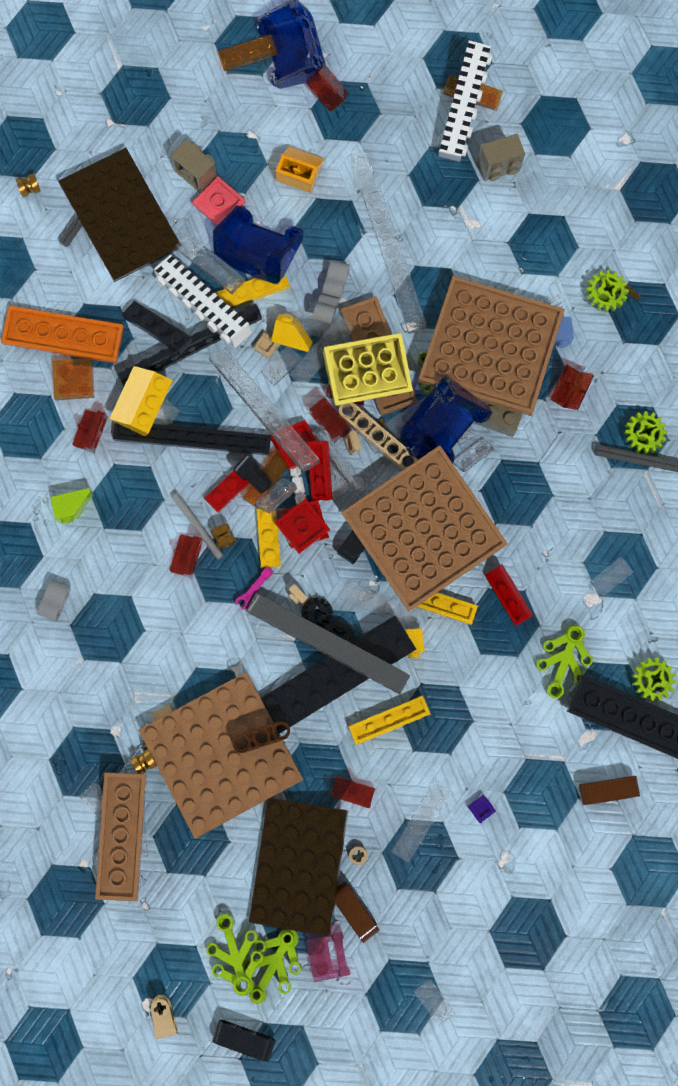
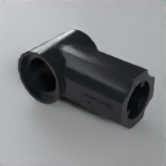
M245 455L232 469L241 479L246 480L262 494L271 486L273 481L258 468L259 466L251 457Z

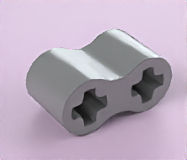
M331 260L322 294L341 300L350 265Z
M320 294L312 320L331 325L338 308L339 298Z
M51 580L40 602L37 615L57 622L69 597L71 587Z

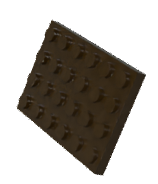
M127 148L58 181L113 282L182 248Z
M274 798L267 800L249 923L327 937L331 935L348 810Z

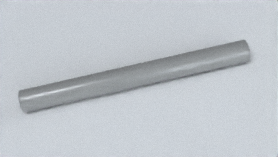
M178 493L174 494L172 499L217 560L221 559L224 556L221 550H218L215 542Z

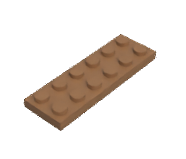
M377 296L340 310L352 342L392 335ZM414 390L413 392L375 398L381 416L418 403Z
M104 773L95 900L138 901L147 774Z

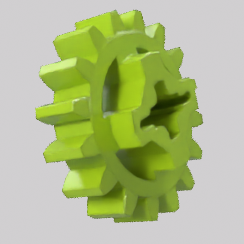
M607 270L605 274L599 271L598 276L594 274L591 278L592 280H589L587 284L589 287L586 289V293L589 294L587 300H592L591 306L597 305L598 311L601 308H604L606 313L609 308L615 311L616 306L620 308L623 305L622 302L626 301L627 296L625 295L628 294L629 290L624 288L628 283H622L623 276L618 278L616 271L613 275L610 274V270ZM599 282V288L595 290V286ZM617 292H619V297H618V299H615V298H616V295H615V294H617Z
M647 411L643 415L638 412L635 417L632 416L629 419L630 423L625 425L628 430L624 432V435H628L625 442L632 443L629 448L631 449L635 446L637 448L636 452L643 450L644 454H647L649 450L651 453H654L656 448L660 449L662 447L661 443L666 441V438L663 436L668 433V431L663 430L666 423H660L662 418H654V412L648 416ZM637 424V431L633 433L634 426ZM642 431L650 432L649 434H640ZM658 432L657 440L654 441V435Z
M647 658L646 663L643 661L639 662L641 668H634L637 674L631 676L636 679L632 686H638L635 692H642L641 698L645 699L649 696V701H654L656 697L657 701H661L662 696L665 698L669 697L667 691H674L671 685L677 684V681L672 680L676 673L670 672L673 668L672 666H665L666 660L659 663V658H654L653 662L651 658ZM649 666H656L652 672L646 670ZM651 676H656L655 680L657 681V683H652L653 679L651 678ZM656 687L662 689L658 693H652Z

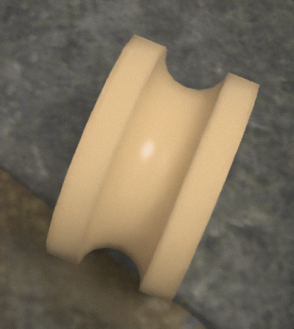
M354 846L349 853L350 861L355 865L364 864L367 860L366 849L362 846ZM355 850H360V853H364L360 861H356L357 858L353 859L352 857L355 854Z

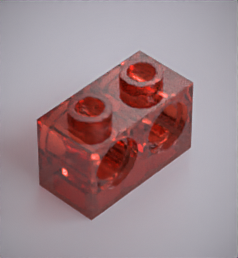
M325 397L309 409L310 416L334 444L349 432V425Z

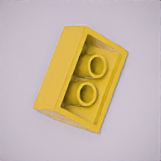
M133 366L109 420L143 436L148 435L173 380L157 372Z

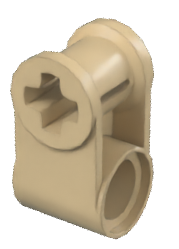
M165 995L156 996L151 1005L156 1039L178 1034L170 999ZM158 1002H161V1005L164 1006L163 1010L157 1007Z

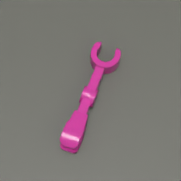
M266 567L247 593L236 599L235 604L237 605L240 600H245L246 603L242 610L247 609L252 596L270 578L273 571Z

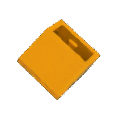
M289 146L282 154L276 168V181L312 193L324 163V158Z

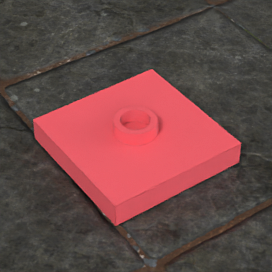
M217 176L192 202V205L221 229L246 203V200Z

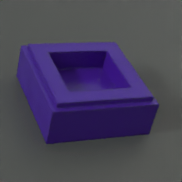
M485 795L480 796L467 806L479 823H482L496 812Z

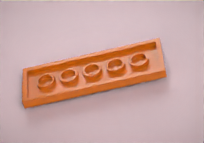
M9 306L1 343L8 346L117 364L124 326L122 324Z

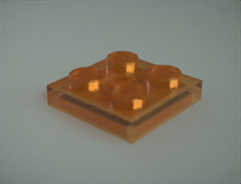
M92 358L53 361L55 400L95 398Z

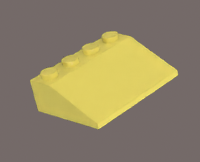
M402 333L328 346L323 349L326 371L335 406L413 392Z

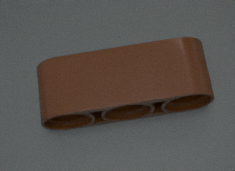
M277 721L238 734L233 739V748L238 753H246L282 741L290 735V727L284 721ZM278 725H284L287 728V732L283 736H278L275 733V728ZM259 731L267 734L265 742H258L255 736ZM245 738L248 746L244 749L238 748L236 745L237 739Z
M637 776L579 784L582 805L640 796Z
M347 882L341 883L337 887L335 904L359 939L364 943L380 930Z

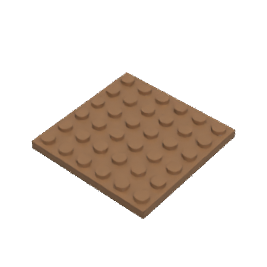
M453 276L418 382L532 416L565 309Z
M438 446L341 512L408 612L508 545L441 446Z
M247 672L138 730L195 839L303 780L283 740L246 753H238L234 750L232 743L236 735L273 723ZM275 728V733H276L278 736H280L279 732H278L277 729ZM259 731L255 736L258 742H265L267 740V734L263 731ZM239 738L236 741V745L238 748L244 749L248 746V742L245 738Z

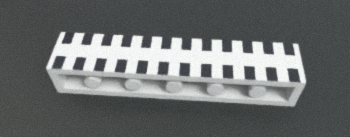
M473 41L468 42L442 138L439 157L460 162L461 157L466 156L468 145H465L466 138H471L473 130L470 123L471 120L476 119L478 109L475 108L476 101L480 102L483 90H480L481 83L485 84L488 72H485L486 65H490L493 56L490 53L491 46Z
M169 255L154 268L157 283L161 287H167L168 292L174 298L178 297L187 310L191 309L199 321L204 320L207 323V327L213 333L217 332L226 345L230 344L236 348L252 334L250 325L245 319L172 255Z

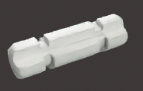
M300 467L290 470L291 477H293L292 485L297 505L306 499L303 479L300 477Z

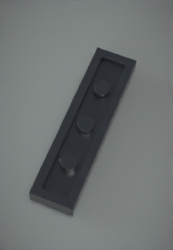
M133 301L122 313L125 320L180 355L193 342L191 336L136 301Z

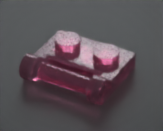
M343 932L332 933L329 937L319 936L306 939L314 982L351 974L345 958L342 939H344ZM332 941L335 944L339 969L334 971L328 942Z

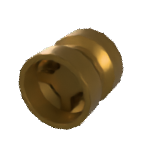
M34 173L28 175L27 178L16 179L23 198L29 196V193L41 192Z
M228 523L211 530L212 537L217 540L218 550L225 549L236 543L235 537L230 533L231 528Z
M148 749L144 750L141 755H135L130 758L137 774H144L147 769L157 767Z

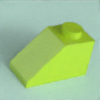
M86 488L50 497L55 520L62 525L73 523L74 519H78L93 497L91 489Z

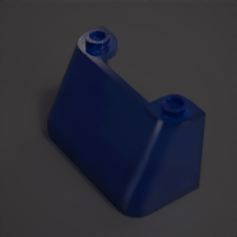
M289 0L257 17V30L261 36L268 39L275 65V70L272 71V76H270L274 87L279 89L321 80L328 76L313 16L309 9L299 0Z
M237 205L213 230L214 256L219 263L272 284H278L284 278L303 241L302 229L290 226L286 229L285 235L263 228L253 224V216L249 210Z
M444 376L405 423L400 436L409 455L420 459L438 446H441L453 463L455 457L452 448L474 421L478 424H483L489 420L493 412L488 405L457 382Z

